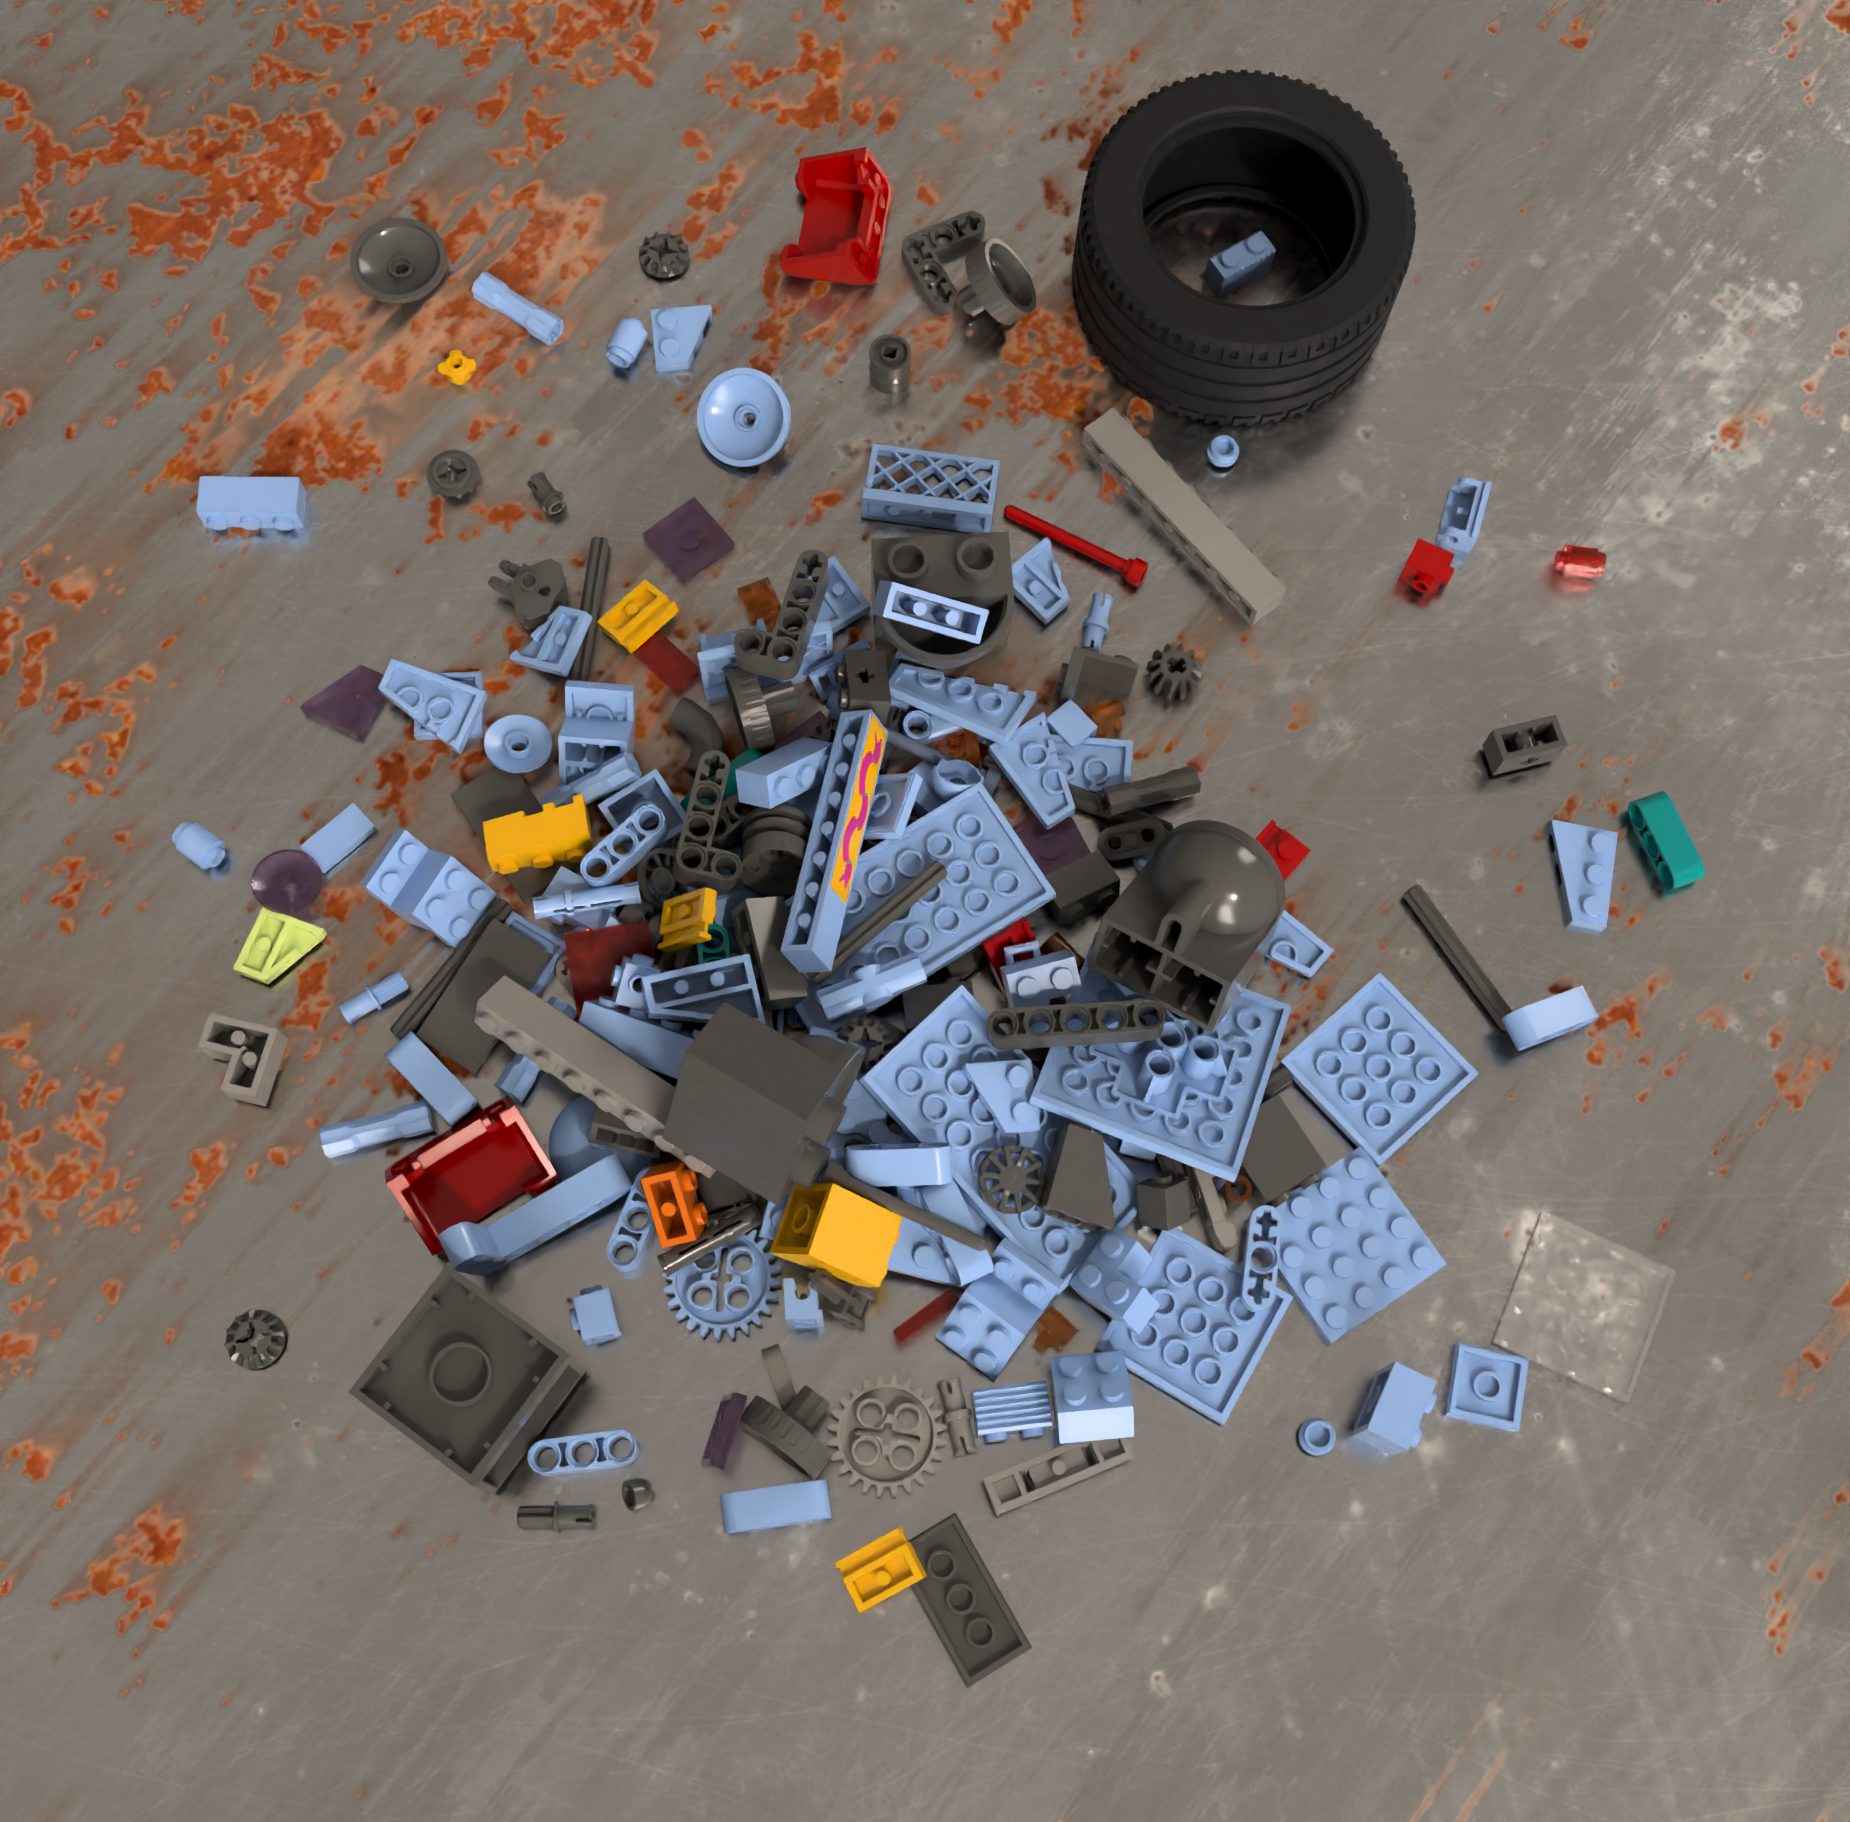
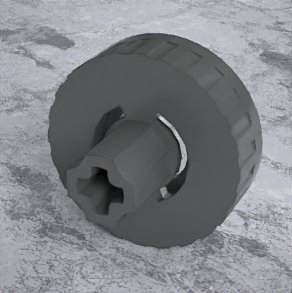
M989 238L968 252L965 260V269L970 284L961 289L957 295L961 307L967 314L975 316L983 310H987L998 322L1011 325L1035 309L1036 293L1031 277L1020 258L1005 242L998 238Z
M738 665L723 669L728 695L746 751L752 748L762 751L775 747L770 718L799 710L798 699L791 680L761 689L756 674L746 672Z
M806 1385L803 1386L784 1412L757 1395L737 1420L762 1445L811 1480L817 1478L833 1456L831 1451L810 1433L830 1404Z

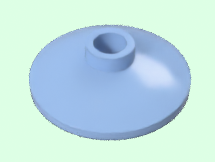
M509 715L497 720L489 727L484 737V749L490 762L499 769L511 773H527L538 769L549 759L553 749V739L549 729L540 720L528 715ZM521 748L523 750L515 751L514 749Z

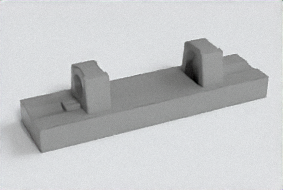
M1127 1437L1067 1443L987 1476L982 1481L996 1515H1000L1131 1460L1135 1455ZM1027 1472L1030 1475V1478L1033 1482L1035 1489H1032V1487L1029 1484Z

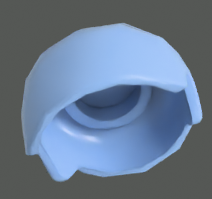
M941 759L937 766H933L931 782L935 793L945 802H948L980 781L982 784L984 782V777L980 774L979 770L967 761L959 759L947 761Z

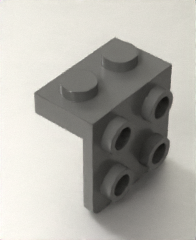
M1074 646L1069 664L1062 663L1054 694V696L1060 697L1058 708L1070 698L1072 701L1074 700L1078 683L1129 695L1139 665L1126 656H1109L1100 653L1092 647L1079 648Z

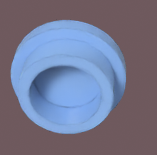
M1220 435L1209 442L1206 453L1212 464L1218 467H1228L1236 462L1239 455V447L1232 437Z
M1312 1418L1302 1424L1299 1429L1298 1439L1304 1451L1314 1456H1321L1330 1452L1334 1447L1336 1433L1328 1421L1321 1418Z

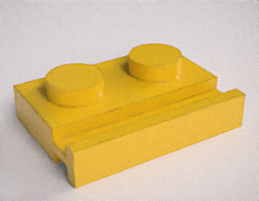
M644 579L597 621V624L604 633L620 646H624L632 654L675 616L679 609L674 601L671 602L665 594Z
M704 887L665 900L659 934L663 935V943H659L657 949L670 953L711 940V935L707 933L708 926L713 925V919L716 915L717 891Z
M902 1526L835 1562L836 1567L840 1569L844 1577L842 1579L859 1613L927 1577L910 1541L908 1542L903 1533L904 1529Z

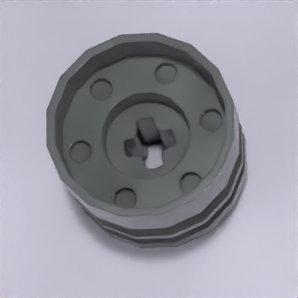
M779 804L771 809L758 807L746 816L742 823L740 860L742 862L740 878L745 886L755 893L768 897H785L795 894L813 824L807 814L798 808Z

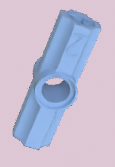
M913 952L884 965L872 964L855 971L851 978L817 991V995L829 1022L861 1008L869 1010L882 1006L891 1001L894 997L893 995L928 981L917 953Z

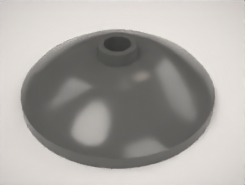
M391 218L370 226L358 237L351 251L350 266L356 283L367 295L386 303H408L426 296L438 286L447 268V253L441 237L429 225L411 218Z

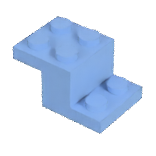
M567 680L565 685L566 717L558 735L559 786L570 784L601 767L605 761L624 751L633 755L635 748V685ZM622 789L614 790L599 799H608Z
M402 828L396 829L359 883L363 889L405 922L428 929L452 949H456L482 918L497 895L495 891L454 857L428 849Z
M1007 1238L1001 1241L991 1256L993 1272L974 1280L969 1285L935 1336L994 1381L1064 1283L1063 1279Z

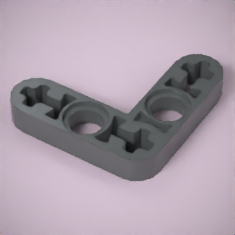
M968 211L915 232L907 236L902 242V259L930 310L938 316L952 314L957 306V291L939 259L974 245L983 239L986 222L984 217L978 212ZM970 224L972 228L977 227V230L973 231L971 228H966V225ZM939 234H947L952 238V241L948 244H940L935 238ZM915 247L916 250H921L922 261L919 262L918 255L914 250L910 251V248ZM925 270H933L938 276L934 280H925L922 278L921 273ZM938 288H940L942 297L948 299V303L938 300Z

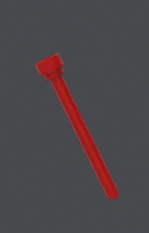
M1007 505L1004 508V515L1122 572L1121 576L1126 578L1125 581L1136 587L1141 584L1146 575L1149 563L1139 558L1135 560L1129 558L1126 560L1013 505Z

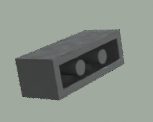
M774 896L743 900L731 911L741 955H750L762 1010L793 1008L808 996V983L805 975L800 973L780 952L790 911L786 908L784 897Z

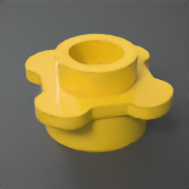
M458 349L450 351L448 359L438 365L439 373L446 375L450 382L457 385L467 382L471 378L472 372L477 368L476 361L466 358Z

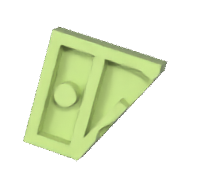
M262 907L233 970L240 975L268 985L326 937L327 932L323 928Z

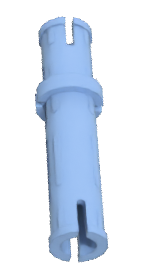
M638 881L581 891L564 889V893L532 897L535 919L565 914L568 917H573L575 913L628 904H641Z

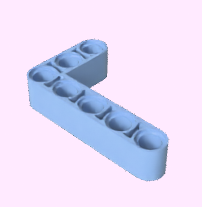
M611 1155L592 1164L488 1226L468 1221L461 1222L439 1234L438 1239L452 1267L456 1271L483 1276L501 1268L629 1193L634 1187L618 1156Z

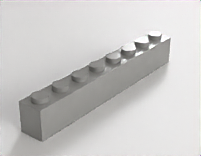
M1112 407L1084 428L1081 445L1251 626L1281 604L1286 588L1280 577L1274 573L1271 574L1262 564L1259 555L1253 550L1249 551L1240 541L1237 532L1233 528L1227 527L1219 519L1216 510L1211 505H1206L1197 496L1195 488L1189 482H1184L1176 474L1173 465L1168 460H1163L1156 453L1150 440L1138 434L1127 416L1120 415Z
M505 975L477 1001L474 1023L485 1033L494 1035L506 1043L512 1051L532 1060L542 1071L553 1074L565 1082L572 1091L583 1094L595 1102L601 1110L610 1112L625 1122L631 1130L642 1133L655 1142L661 1150L670 1152L685 1162L691 1170L700 1172L709 1179L716 1172V1169L662 1139L675 1092L674 1086Z

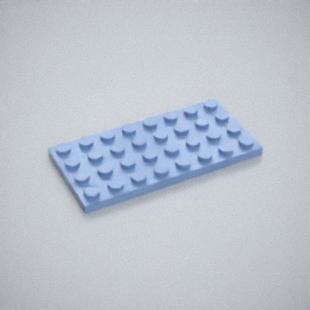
M981 781L905 828L902 839H885L859 855L839 940L934 860H938L946 868L947 876L823 982L816 985L807 976L806 972L803 973L808 983V996L794 1006L808 1031L812 1025L839 1032L849 1020L865 1016L878 1008L869 1010L861 1008L846 1016L828 1022L817 991L851 978L855 971L872 964L884 965L913 952L917 953L925 975L928 977L974 949L982 941L1056 898V892ZM794 896L785 900L786 908L791 911Z
M960 985L861 1077L859 1081L915 1143L945 1142L951 1144L952 1178L956 1182L960 1193L1002 1239L1007 1238L1064 1280V1283L1055 1294V1296H1058L1067 1288L1104 1233L1098 1234L1034 1211L1036 1204L1031 1209L1019 1214L998 1212L983 1199L979 1191L977 1176L980 1164L985 1156L994 1149L1005 1145H1015L1028 1149L1041 1162L1045 1174L1057 1129L1071 1123L1073 1120L1038 1107L1040 1131L1036 1133L1001 1135L993 1122L992 1114L982 1105L977 1097L980 1095L969 1076H964L961 1066L967 1063L1023 1060L1029 1058L1021 1049L1000 1050L990 1043L986 1026L989 1014L963 985ZM999 1025L995 1027V1033L1003 1036L1007 1035ZM1032 1062L1034 1084L1036 1085L1041 1071ZM1103 1141L1115 1219L1114 1227L1121 1231L1139 1213L1137 1183L1140 1181ZM1004 1152L995 1156L1003 1166H1006ZM1011 1152L1012 1163L1015 1165L1020 1154ZM1025 1158L1021 1168L1024 1170L1032 1164ZM990 1161L986 1172L997 1173L998 1168ZM1035 1170L1026 1174V1177L1037 1179ZM985 1178L987 1190L996 1186L995 1179ZM1026 1184L1025 1187L1034 1195L1037 1186ZM998 1190L991 1194V1196L1000 1203L1003 1193ZM1019 1192L1021 1204L1024 1206L1030 1200L1022 1192ZM1009 1195L1006 1207L1016 1208L1013 1195Z

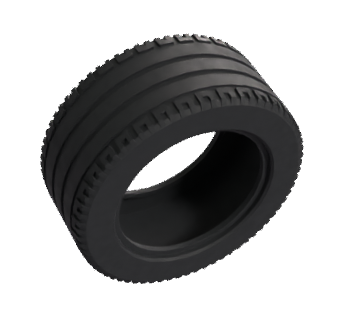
M1226 70V73L1214 71L1212 75L1202 73L1196 78L1192 76L1186 77L1183 82L1177 80L1170 87L1165 85L1160 88L1158 93L1153 91L1148 95L1147 99L1142 98L1139 100L1136 107L1131 106L1127 110L1126 115H1121L1117 124L1112 125L1109 134H1106L1102 143L1099 144L1089 167L1082 193L1072 263L1073 298L1078 319L1082 322V330L1086 333L1089 344H1093L1095 354L1100 355L1101 362L1109 366V371L1113 375L1117 374L1119 376V381L1122 384L1127 383L1129 389L1132 392L1137 391L1140 393V397L1144 400L1150 399L1153 405L1165 407V411L1171 412L1173 410L1178 412V416L1183 417L1187 415L1191 416V420L1197 421V418L1203 419L1204 423L1210 424L1211 421L1218 422V425L1232 423V426H1239V423H1245L1248 426L1253 425L1254 422L1266 424L1268 420L1277 422L1282 417L1288 419L1292 418L1295 413L1303 414L1309 407L1314 409L1320 402L1328 401L1331 395L1335 396L1362 370L1377 347L1410 264L1416 229L1414 197H1411L1412 188L1411 185H1408L1409 178L1407 173H1403L1404 166L1401 161H1397L1398 155L1395 150L1390 149V142L1382 138L1383 133L1379 129L1375 130L1373 123L1369 119L1365 120L1359 110L1354 111L1351 104L1348 102L1343 103L1337 95L1331 96L1328 94V90L1324 88L1319 90L1315 84L1310 83L1307 85L1302 83L1303 80L1297 78L1295 81L1289 79L1287 75L1282 77L1275 76L1273 72L1261 74V71L1255 70L1254 73H1248L1247 70H1240V72ZM1217 196H1232L1256 200L1286 213L1311 234L1324 254L1331 277L1315 290L1282 303L1241 305L1220 301L1194 290L1177 278L1155 253L1146 231L1170 210L1194 200Z

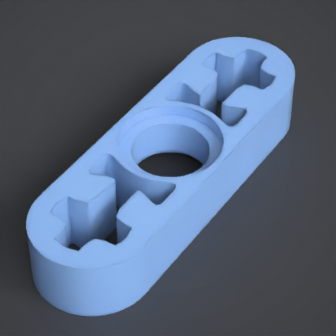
M1262 1205L1256 1208L1249 1216L1247 1224L1240 1301L1246 1309L1252 1312H1261L1267 1309L1273 1303L1276 1292L1283 1218L1275 1207L1269 1205ZM1263 1214H1267L1268 1220L1274 1222V1226H1271L1266 1232V1240L1273 1239V1244L1267 1241H1253V1237L1259 1239L1262 1235V1225L1256 1223V1220L1261 1219ZM1255 1249H1264L1270 1254L1271 1264L1269 1267L1258 1268L1253 1264L1251 1255ZM1249 1272L1256 1276L1269 1275V1280L1264 1278L1261 1281L1260 1291L1265 1293L1267 1298L1261 1299L1259 1304L1254 1303V1297L1248 1295V1291H1252L1255 1288L1257 1277L1250 1278Z

